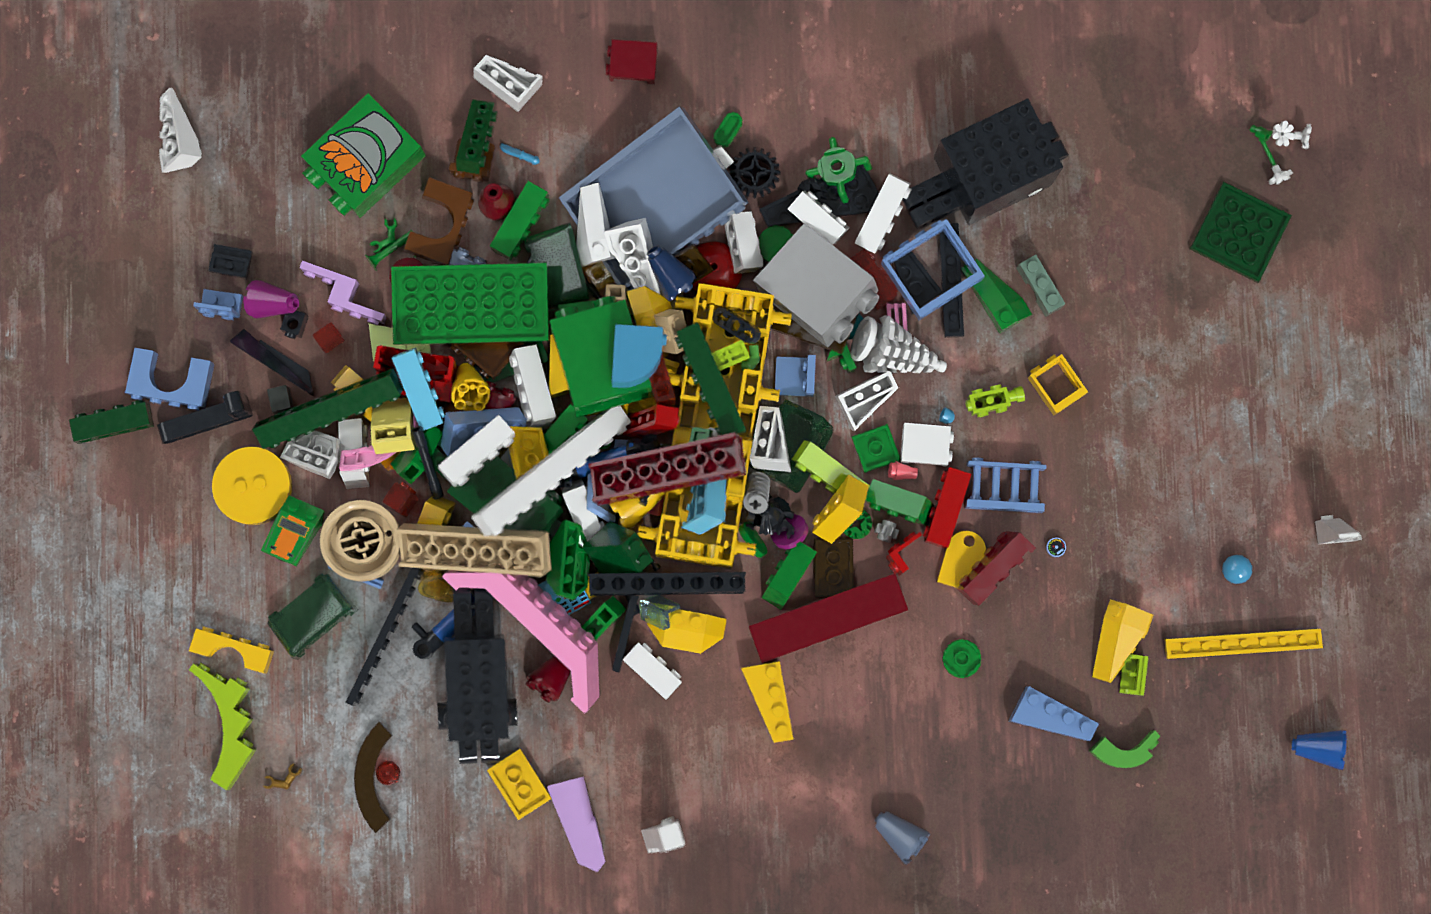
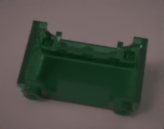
M571 222L527 237L528 241L524 243L527 253L531 252L533 263H547L548 312L559 309L557 305L590 301Z
M785 399L783 404L779 406V410L783 419L791 472L755 469L750 459L749 467L756 472L766 474L770 480L788 490L798 493L805 485L811 473L799 470L795 466L796 462L792 460L793 456L804 440L812 442L824 451L832 437L833 426L823 416Z
M322 573L313 580L315 582L280 612L275 611L268 617V626L292 659L299 660L306 654L304 648L309 650L322 636L339 622H343L345 620L343 616L346 618L358 611L357 607L330 574L324 575Z

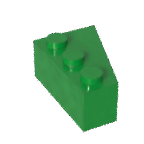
M875 479L872 480L865 499L871 509L876 511L882 509L891 516H900L906 521L916 522L924 526L927 525L931 508L934 507V504L925 496Z
M801 542L797 543L796 547L787 549L784 553L787 555L786 559H780L775 567L778 570L776 575L771 574L765 583L768 585V588L763 594L762 599L782 610L817 551Z

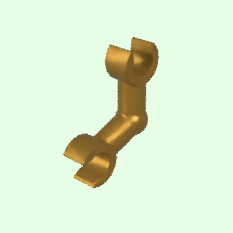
M295 763L289 766V774L284 781L276 780L272 776H266L264 778L271 779L272 783L270 786L263 787L266 789L276 787L287 790L290 788L295 777L302 773L303 769L300 768L297 773H294L292 769Z

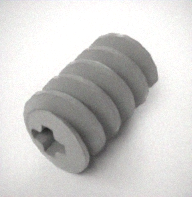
M754 472L746 479L743 503L744 507L751 513H762L768 507L770 479L766 474Z

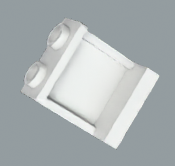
M904 423L900 463L932 464L947 467L948 462H952V451H949L950 443H953L954 432H951V426Z

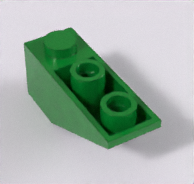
M436 426L424 430L430 456L433 455L443 434ZM416 445L415 450L401 451L390 463L398 475L409 484H412L424 471Z

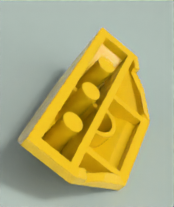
M646 286L626 291L637 326L657 327L654 315L672 309L670 301ZM662 350L661 357L666 358L669 353Z
M650 605L647 625L662 647L701 654L723 639L727 619Z

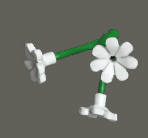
M1282 121L1280 125L1275 124L1273 131L1261 126H1251L1250 132L1259 138L1273 166L1274 175L1269 180L1270 185L1274 183L1277 185L1282 182V179L1288 180L1290 178L1289 175L1293 174L1291 170L1281 171L1279 165H1276L1266 141L1272 135V138L1276 139V145L1288 146V139H1300L1302 148H1309L1308 134L1312 130L1311 124H1307L1302 132L1295 131L1294 133H1290L1293 130V125H1288L1287 121Z

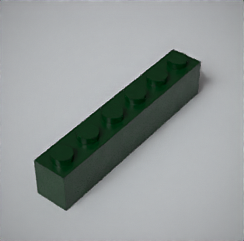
M698 322L677 331V337L674 338L679 349L683 348L684 350L683 360L686 366H691L693 373L690 375L694 384H699L701 391L698 393L702 402H707L710 408L707 409L710 420L715 419L718 426L715 427L717 435L721 436L730 433L740 435L745 433L746 428Z

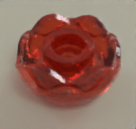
M393 761L382 762L377 767L376 778L381 784L386 786L395 784L399 780L400 768Z

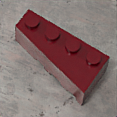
M1002 532L997 537L995 545L989 547L984 552L985 556L982 560L977 561L972 566L970 574L968 576L965 575L960 580L957 590L972 604L980 605L997 588L996 583L1006 579L1010 575L1009 570L1016 565L1019 566L1024 561L1022 557L1028 551L1032 553L1036 549L1020 532Z

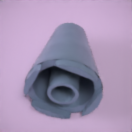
M881 812L875 819L877 823L875 825L876 829L906 865L912 861L909 859L911 855L916 856L927 842V837L931 835L928 831L889 812L885 814Z

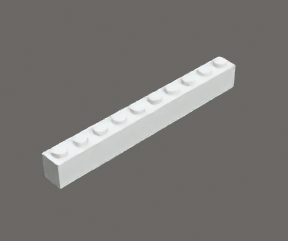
M618 406L601 412L475 513L472 519L484 536L491 534L496 536L501 533L506 523L509 525L518 519L517 514L529 510L532 507L531 503L533 501L537 502L546 496L545 492L548 489L553 490L560 484L559 480L571 476L574 473L572 470L575 467L579 468L587 462L586 458L595 456L601 451L599 448L602 445L606 446L614 440L613 436L627 430L626 426L631 421L622 407Z

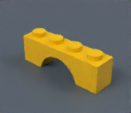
M204 626L202 630L195 629L189 648L190 652L212 657L218 650L232 647L242 655L245 668L265 674L268 673L274 651L269 650L270 646L258 643V646L250 644L251 640L241 637L238 641L232 639L233 635L221 632L218 635L213 633L214 629Z

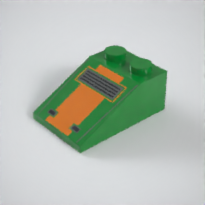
M289 495L281 507L261 551L297 567L323 524L324 510Z

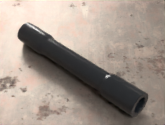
M421 426L414 427L411 433L422 460L433 499H440L444 496L434 469L423 428Z

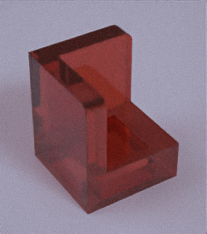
M332 322L313 334V337L325 353H328L345 341Z

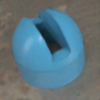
M944 407L939 416V421L949 424L955 419V414L951 409Z

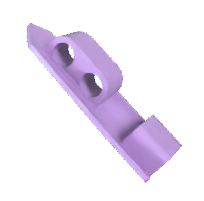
M584 777L547 786L578 864L598 872L605 863V858Z

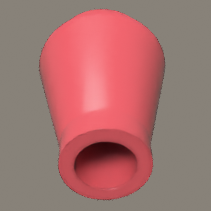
M897 461L890 463L888 468L889 478L893 480L917 478V468Z

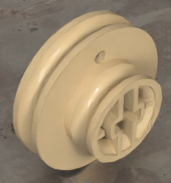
M366 500L345 503L328 516L322 527L320 535L322 555L328 566L344 578L361 582L378 579L388 573L400 557L399 533H396V529L400 525L391 512L377 503ZM388 530L392 532L390 537L386 533ZM360 536H363L367 539L378 536L377 539L364 542L365 547H362L358 544L350 546V544L362 541ZM359 552L363 554V557L358 556L355 553Z

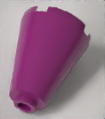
M262 280L252 281L246 288L248 290L247 296L243 298L246 313L256 319L293 313L299 306L296 294Z

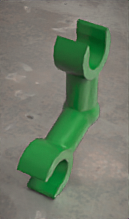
M395 218L392 226H388L387 219L384 221L388 238L380 242L372 241L370 243L371 247L379 245L378 250L373 252L374 254L381 252L383 248L396 241L395 229L398 223Z

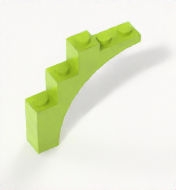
M193 663L189 671L196 675L210 690L222 718V752L210 780L225 790H230L256 751L252 747L254 745L252 742L245 738L241 740V737L253 721L249 717L251 713L243 708L237 709L250 688L246 686L247 682L239 677L236 679L230 678L226 683L227 679L218 673L214 675L209 672L211 668L207 665Z

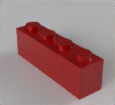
M654 405L627 415L631 423L626 426L627 430L623 432V436L641 439L649 434L657 435L677 428L680 419L678 408Z
M949 467L947 471L943 470L940 479L943 482L942 488L937 489L934 500H937L935 508H931L928 517L931 519L930 526L926 525L923 537H926L924 542L945 549L949 548L971 478L970 473Z

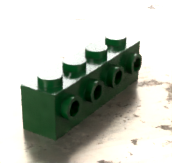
M472 99L456 157L457 171L480 174L481 167H485L486 156L484 155L485 152L489 151L490 147L488 139L493 136L494 126L492 124L497 121L498 111H495V103Z

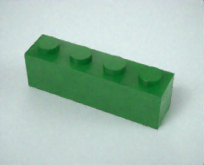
M529 181L526 183L490 244L492 251L510 261L513 257L516 258L521 251V243L528 239L531 233L529 231L531 226L537 224L541 209H545L550 201L546 190Z

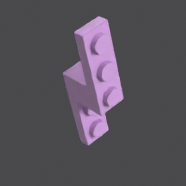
M302 261L300 269L304 272L305 276L313 279L315 276L320 277L322 282L330 285L334 282L328 299V303L332 306L331 309L341 313L343 310L348 311L350 316L358 319L361 316L368 319L367 322L374 325L379 323L385 324L387 318L385 314L352 303L359 285L356 279Z

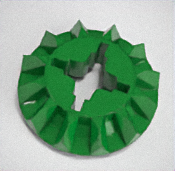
M863 510L862 514L856 519L857 521L864 519L860 524L862 531L857 527L850 528L849 526L844 533L852 539L866 537L872 528L871 516Z

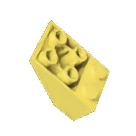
M401 398L392 402L388 400L383 402L381 406L372 409L371 444L376 454L415 450V442L411 430L414 428L413 410L408 398Z

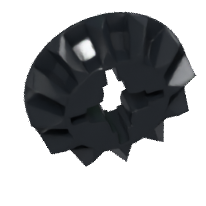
M808 178L802 181L797 188V197L802 191L808 192L810 186H812L814 191H820L815 196L818 198L817 201L823 204L827 198V189L824 182H821L818 178Z

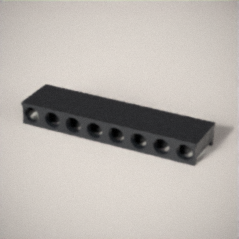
M746 572L588 574L590 596L744 594L743 592H745Z

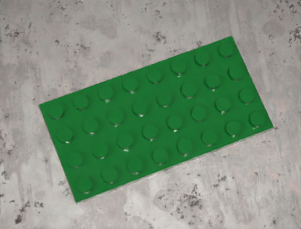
M547 263L391 267L393 345L549 341Z

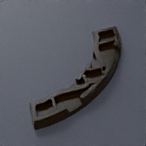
M378 722L365 738L357 756L354 773V788L358 806L367 824L375 834L391 820L381 807L375 791L376 763L384 746L393 736L381 722Z

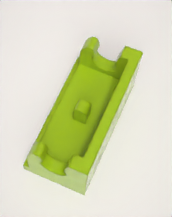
M742 340L712 353L719 371L750 358Z
M1133 654L1128 656L1121 671L1119 693L1144 696L1148 656Z

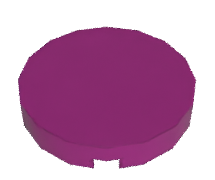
M794 514L793 519L786 518L787 522H790L792 527H794V534L789 539L787 538V531H782L780 535H777L776 532L770 535L777 547L790 549L796 547L800 541L802 543L805 540L809 527L802 516Z

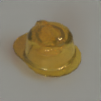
M437 569L429 572L425 571L423 573V580L418 586L419 593L422 596L441 602H453V587L442 577L445 572Z

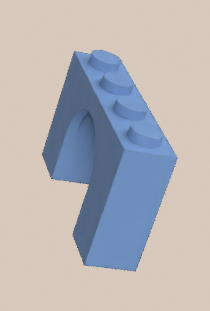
M134 348L125 391L126 394L131 396L130 399L142 400L147 398L150 399L149 402L161 404V401L169 402L168 405L173 407H180V404L187 405V409L199 411V408H206L214 363L208 360L191 358L187 380L184 385L176 391L163 392L158 389L154 381L158 354L151 350Z

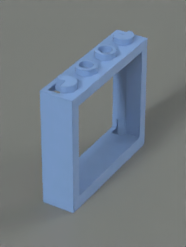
M947 219L942 222L939 220L931 225L932 228L927 232L922 230L915 235L916 239L909 242L907 240L899 245L900 249L897 251H889L883 256L884 259L881 262V265L918 320H921L982 281L985 277ZM943 231L972 273V276L919 309L890 264Z

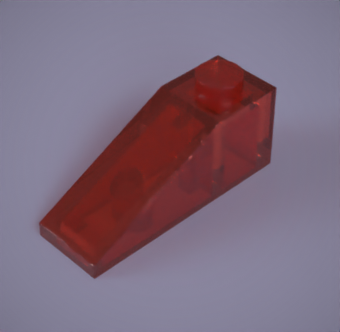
M662 354L659 366L649 380L654 404L670 406L675 404V395Z

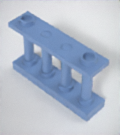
M972 458V461L967 462V467H973L972 496L965 501V509L1043 513L1045 511V504L1040 503V500H1038L1039 471L1046 470V465H1041L1040 461H1030V464L985 462L983 458ZM981 467L993 468L992 494L989 500H982V497H980ZM1000 469H1012L1011 498H1009V501H1001V498H999ZM1020 470H1031L1030 500H1028V503L1020 502V499H1018Z

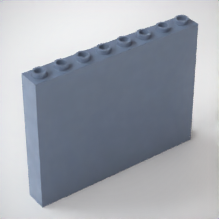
M680 106L559 197L578 226L580 188L599 183L610 228L628 221L646 218L652 246L659 245L673 256L692 244L696 246L701 237L711 235L715 231L714 228L716 226L726 224L730 220L729 217L734 213L739 214L746 208L745 205L749 203L688 112ZM616 258L602 262L617 285H626L628 290L634 289L629 277L621 269L620 263Z

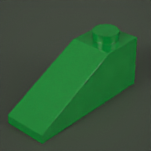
M612 596L600 606L582 628L586 632L591 633L595 641H597L627 609Z

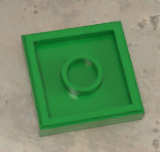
M888 424L851 437L864 473L901 460Z

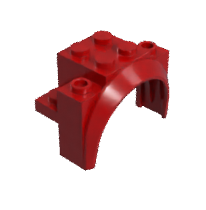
M384 345L377 346L373 365L376 375L394 368L400 380L392 357L407 350ZM420 352L424 363H422L423 368L428 370L431 381H429L431 389L435 388L438 396L436 401L451 403V390L458 369L455 359L452 356ZM404 389L399 398H408Z

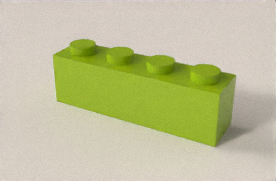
M804 440L792 458L799 470L811 473L810 478L818 483L823 482L826 485L825 489L835 494L848 475L867 484L810 441Z

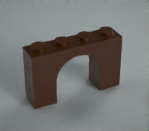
M429 177L422 199L439 204L450 212L453 221L452 230L446 236L437 239L410 231L403 252L442 266L448 265L454 246H459L462 237L459 231L461 227L465 228L468 217L465 214L467 209L471 210L474 199L471 197L473 193Z

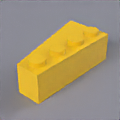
M780 662L741 668L773 743L793 740Z

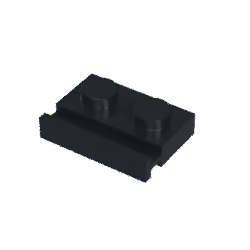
M214 244L208 271L247 279L253 252Z

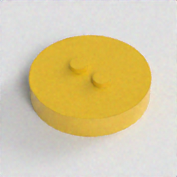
M244 447L231 452L219 463L213 475L212 493L218 508L227 517L246 525H260L270 522L277 517L286 499L292 494V478L287 466L277 455L259 447Z

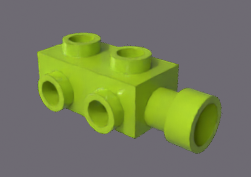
M1001 384L991 386L990 391L983 392V389L971 391L972 395L967 397L968 400L965 403L967 411H971L972 416L977 415V418L988 416V412L996 411V413L1008 411L1007 408L1011 406L1010 402L1016 401L1018 403L1025 401V394L1022 386L1008 391L1007 387L1002 388ZM995 397H999L1001 399V402L999 404L995 403ZM977 401L982 403L981 408L976 407L975 403Z

